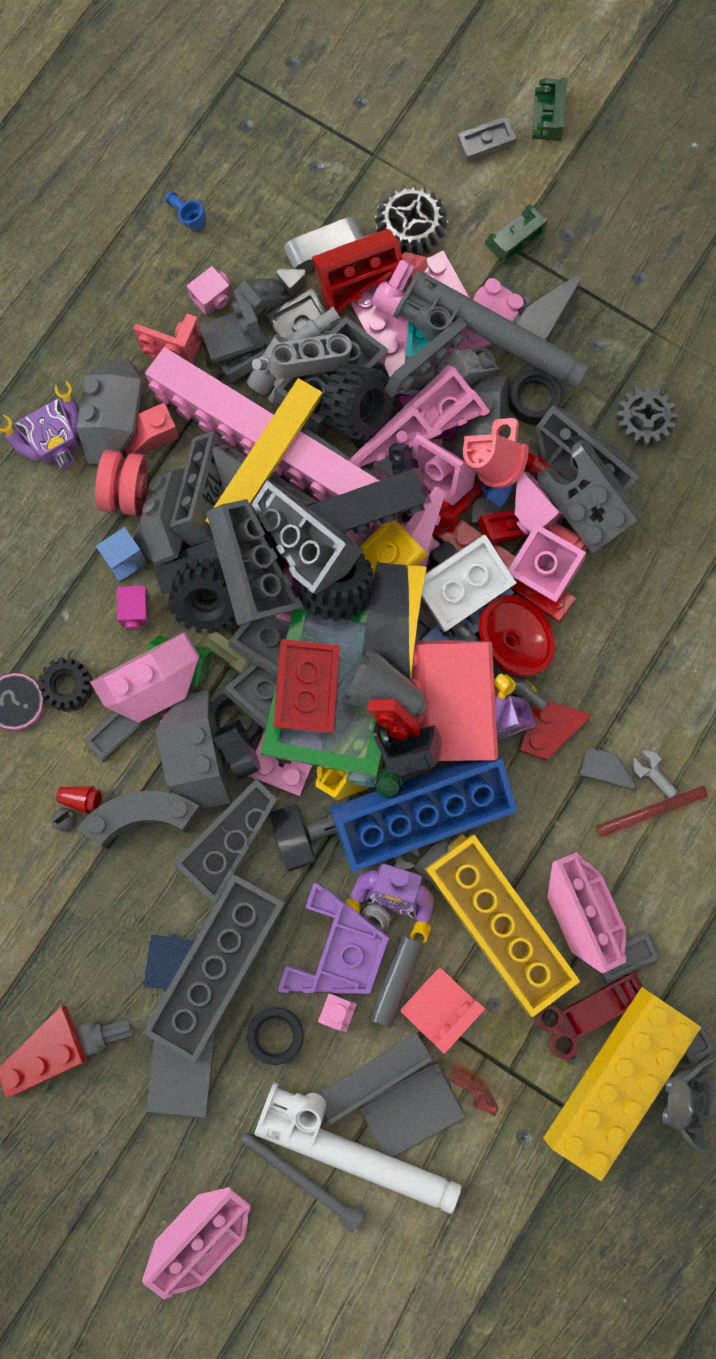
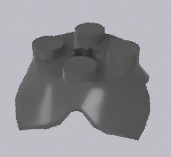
M712 1058L703 1061L695 1067L681 1069L675 1076L670 1075L665 1086L666 1093L669 1094L668 1106L665 1107L662 1117L663 1124L670 1125L672 1129L676 1130L687 1140L691 1147L703 1153L706 1150L704 1127L699 1125L698 1122L710 1119L716 1113V1083L707 1074L714 1063Z

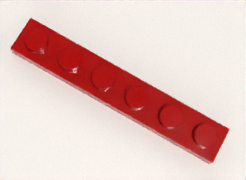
M458 519L452 527L435 525L432 534L441 543L447 541L451 543L457 551H460L483 535L461 519ZM492 544L506 568L509 569L516 557L499 545ZM515 578L516 584L510 587L515 594L533 603L541 612L559 624L576 603V598L566 591L563 592L557 602H554Z

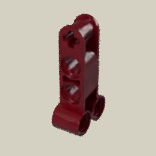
M638 970L617 979L562 1010L555 1005H548L534 1016L535 1025L542 1031L552 1033L548 1040V1048L551 1054L560 1059L572 1058L578 1051V1038L625 1013L641 987H643L637 976ZM548 1009L552 1010L556 1016L555 1023L550 1027H546L541 1020L543 1012ZM565 1036L570 1042V1048L566 1053L561 1054L556 1049V1042L560 1037Z

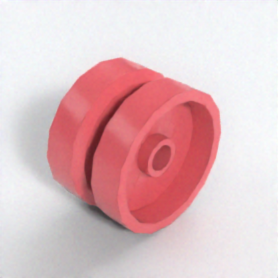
M105 450L103 452L96 478L95 500L97 510L114 513L120 506L121 512L124 515H140L148 483V460L146 455L130 453L124 460V456L120 451Z

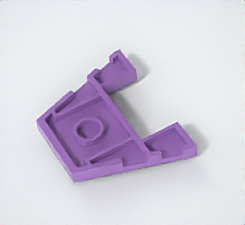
M314 881L305 908L334 918L317 972L313 973L287 964L278 991L283 993L303 991V993L370 994L389 935L322 884Z

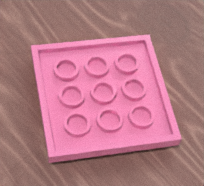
M444 251L427 258L428 267L424 270V273L469 297ZM391 276L388 277V278H387L386 280H384L383 282H385V281L390 282V280H391L392 277H391ZM410 281L407 282L404 291L408 289ZM373 285L361 294V299L357 302L352 301L349 305L361 328L388 349L383 369L390 378L392 373L405 363L408 320L401 316L396 319L371 304L372 298L379 285ZM436 322V327H442L439 323ZM465 329L462 334L465 339L455 350L489 348L493 346V343ZM450 348L446 357L439 364L435 362V369L455 350Z

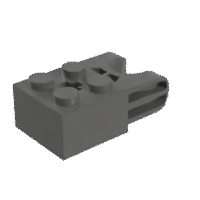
M579 440L573 445L571 452L578 465V476L575 480L569 481L564 479L553 468L542 469L537 477L541 486L593 554L639 520L644 514L612 471L607 469L587 442ZM601 507L605 510L602 516L597 512Z

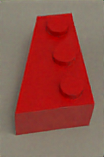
M389 229L312 256L324 304L328 310L334 307L338 315L341 314L340 310L352 301L357 302L361 299V294L373 285L378 286L394 274L399 262L403 260L399 241Z

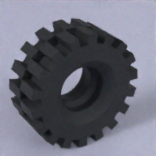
M204 558L203 563H199V560L195 559L192 560L191 566L185 563L182 565L181 571H176L172 580L168 605H171L170 612L172 615L176 614L175 620L178 623L185 621V628L190 630L191 626L196 627L195 632L202 633V629H207L208 633H214L215 628L223 631L226 624L231 626L234 623L236 617L220 561L216 560L215 564H211L209 558ZM207 589L214 592L217 598L203 599L195 592Z

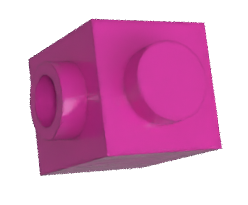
M146 586L117 587V621L121 626H125L127 630H140L143 625H150L149 591Z

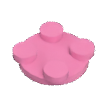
M494 278L488 279L473 297L474 301L512 322L523 305V298L520 295L513 294L510 290L501 286L500 282Z

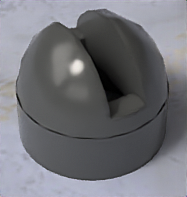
M67 808L58 809L52 817L53 826L62 832L72 830L77 821L75 813ZM67 813L70 817L57 824V820Z

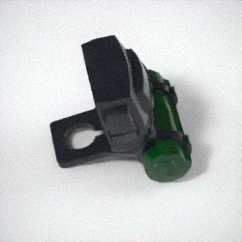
M377 721L375 722L372 735L382 753L383 762L376 778L377 792L383 797L392 798V796L399 792L404 781L403 776L414 772H425L437 764L441 755V737L435 725L421 728L419 736L407 737V739L402 740L391 737ZM381 732L383 733V736H384V742H383L382 737H381Z

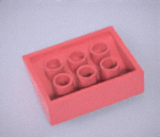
M454 640L415 641L410 681L425 693L424 700L428 701V704L421 717L415 715L414 718L421 725V728L435 725L441 737V755L438 761L497 760L498 745L492 642Z

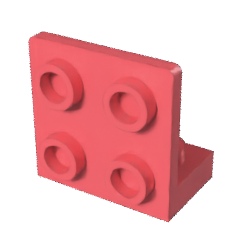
M186 314L184 321L178 323L175 337L135 324L133 328L142 352L146 356L155 359L165 347L193 364L203 342L198 319L190 314Z
M438 968L401 1008V1013L445 1054L485 1008L465 992L446 972Z

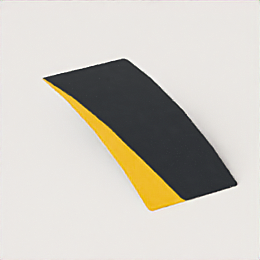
M377 563L369 600L362 658H370L366 656V651L370 648L410 680L412 677L417 621L427 568L424 566Z

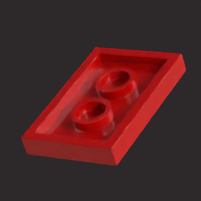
M288 639L280 640L273 728L332 734L334 732L340 645Z

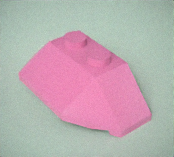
M183 632L93 679L90 683L104 707L131 720L140 722L187 697L200 656L186 632Z
M577 852L552 863L547 898L571 952L601 973L626 963V955L624 954L626 948V927L602 874L591 864L584 861Z
M229 1187L197 1195L155 1240L142 1279L143 1284L164 1300L172 1297V1294L182 1293L202 1285L245 1239L248 1213H250L251 1207L249 1203Z

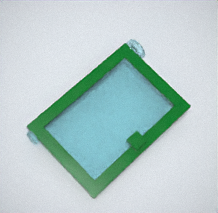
M304 607L292 611L286 639L340 645L334 732L332 734L273 728L275 686L261 755L347 772L346 781L348 783L363 787H375L382 755L372 735L376 720L367 712V708L347 704L342 701L344 694H348L349 683L362 660L368 609L362 610V613L358 616L352 615V619L345 620L342 618L340 621H333L330 618L323 620L320 615L314 616L310 614V609L306 610ZM381 732V737H382V740H383V742H384V736H383V733Z

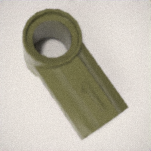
M218 628L215 629L214 633H211L208 637L205 647L226 661L228 666L240 675L253 662L228 646L229 640L232 638L230 633L226 630L219 631Z

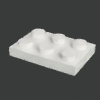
M482 535L425 574L421 598L441 629L447 631L512 587L516 582L487 536Z

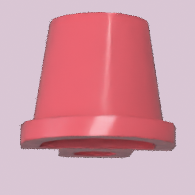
M515 418L495 420L492 425L491 435L464 437L463 457L465 462L477 472L479 479L489 487L498 489L509 487L520 478L525 470L529 446L517 443L519 422ZM506 425L511 428V434L508 438L499 435L500 429Z

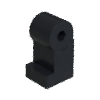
M240 720L216 730L213 740L217 748L221 749L238 780L261 770L259 759Z

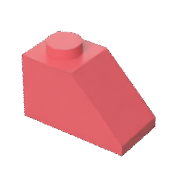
M165 403L138 414L135 435L124 449L127 456L130 453L144 454L179 438Z

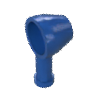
M174 191L166 194L165 202L178 210V218L185 227L195 232L205 228L206 212L199 201L191 200L184 202Z

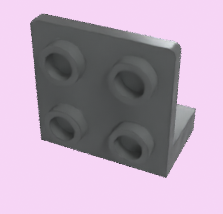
M239 289L233 290L236 302H233L232 306L235 313L199 325L212 363L265 346L252 306Z

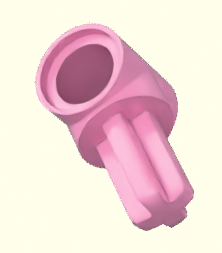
M401 260L390 282L385 281L379 285L371 304L393 316L406 292L404 288L414 271V266L407 261Z

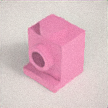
M329 993L318 1022L339 1031L347 1032L357 1003Z

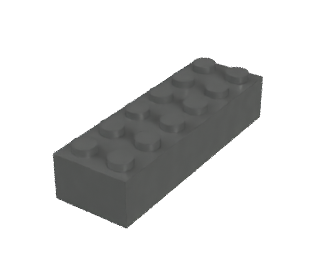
M233 874L142 1034L197 1064L286 907L285 903Z

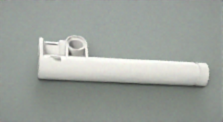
M273 1083L254 1135L432 1207L441 1208L440 1210L447 1213H453L462 1185L453 1181L449 1182L446 1178L321 1129L320 1125L327 1108L326 1101L322 1096L316 1093H308L306 1095L296 1093L294 1095L279 1089L278 1083Z

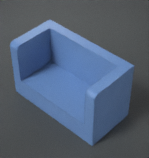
M125 527L96 545L100 554L120 582H123L148 565L140 548Z

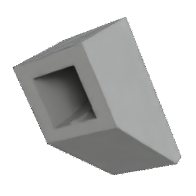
M486 347L462 349L451 353L436 368V375L447 365L456 368L468 386L471 387L480 379L490 377L500 369L495 362L494 355Z

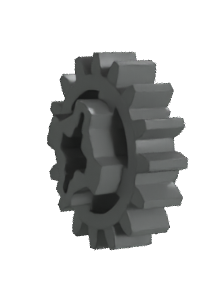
M649 386L645 387L644 392H641L636 387L633 391V396L627 392L624 396V401H620L618 405L620 411L617 412L615 419L622 421L618 424L617 428L618 430H626L623 436L624 439L630 436L633 437V445L638 440H641L643 447H647L649 441H652L656 446L659 444L660 438L666 440L670 435L669 432H672L676 426L673 422L678 417V414L672 412L676 405L675 403H667L669 394L663 397L659 395L660 388H657L653 393L650 392ZM641 401V404L638 407L633 406V408L630 409L632 405ZM660 424H663L661 428L652 432L654 426H660Z

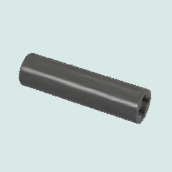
M401 936L370 1014V1020L391 1028L423 947L422 943Z

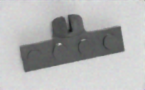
M459 317L419 352L407 358L405 363L392 373L384 391L393 398L400 391L405 393L410 388L422 390L435 377L436 369L434 363L439 364L446 357L450 348L455 350L463 342L465 337L462 334L468 324Z

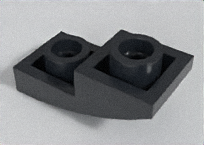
M297 803L271 812L272 824L287 870L290 872L316 863L310 837L306 833L301 810Z

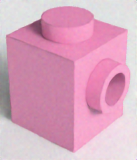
M213 266L187 285L189 297L206 316L216 309L223 308L232 297L230 280L222 271L218 273Z

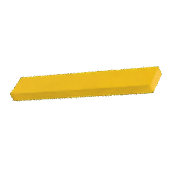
M299 378L297 379L214 508L221 504L247 499L250 506H252L253 501L265 482L269 480L321 400L323 393ZM207 517L205 521H206V523L209 525V521H208V517Z

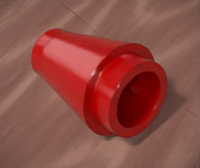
M60 786L57 791L56 801L85 814H90L101 806L102 793L100 790H96L94 786Z

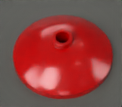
M514 595L500 596L484 608L480 616L479 633L481 641L492 642L493 661L504 671L519 677L537 675L550 665L555 653V638L549 621L539 608L530 601Z

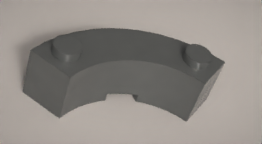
M132 792L102 804L83 820L77 830L100 846L107 848L118 835L135 825L143 823L166 824L187 833L203 809L184 797L168 792Z

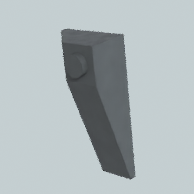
M267 480L252 503L265 529L272 534L276 541L279 553L286 558L290 565L289 570L293 577L314 594L319 593L347 575L363 551L360 546L271 481Z

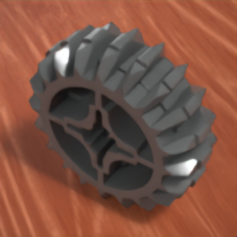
M414 184L411 186V190H407L404 185H402L400 192L392 189L391 197L384 195L383 204H379L377 207V214L375 215L376 233L389 229L399 241L401 253L402 251L406 253L416 252L417 255L421 256L423 249L430 253L432 245L438 247L440 238L445 237V228L448 225V220L445 218L447 210L442 208L443 202L441 199H436L434 191L426 194L427 189L425 186L420 191L416 190ZM421 209L430 215L432 221L428 220V217L421 213ZM390 221L394 222L395 226L401 228L402 233L397 232L392 227Z

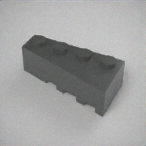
M247 499L221 504L206 512L237 625L303 607L300 599L295 598L290 588L292 584L287 574L283 575L275 559L278 557L274 549H270L263 537L265 532Z
M255 779L173 864L205 896L216 904L277 799Z

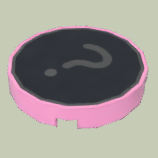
M15 673L0 678L1 727L7 730L18 731L38 721L43 713L45 700L41 696L42 692L39 690L38 684L26 675Z

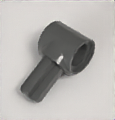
M129 1019L104 1026L102 1022L95 1021L75 1027L85 1056L104 1051L108 1047V1043L133 1035V1027Z

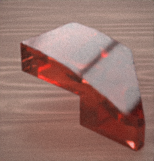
M455 1063L449 1081L474 1093L472 1106L496 1116L499 1107L482 1079L464 1066Z

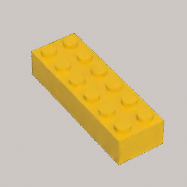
M475 835L468 836L424 868V871L528 1015L534 1017L580 982Z
M641 987L543 1139L552 1150L602 1181L696 1037L701 1026Z

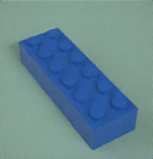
M499 755L497 760L458 761L405 780L399 792L392 796V798L383 797L375 791L329 808L346 860L353 872L518 812L504 763Z

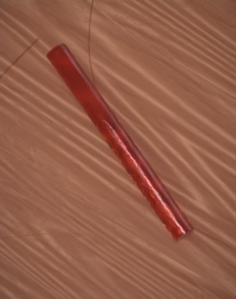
M701 786L598 825L596 829L599 836L602 837L705 798L708 794L705 787Z

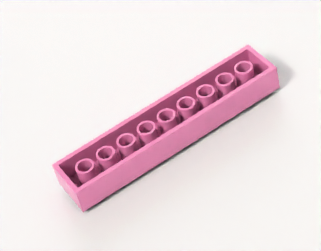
M165 347L145 372L149 382L148 386L153 391V397L160 404L165 403L166 407L168 404L176 408V412L186 420L192 418L199 423L198 426L206 433L215 431L229 446L233 448L238 447L243 450V454L246 457L274 416ZM301 431L273 472L278 477L282 475L289 479V483L303 492L305 489L313 494L312 498L318 502L380 481ZM381 522L371 523V529L365 531V533L372 535L381 526Z

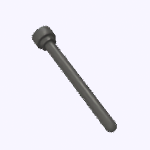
M245 1133L242 1135L241 1142L243 1145L339 1215V1220L344 1223V1228L351 1233L355 1231L365 1216V1211L357 1205L355 1207L350 1204L346 1206L251 1134Z

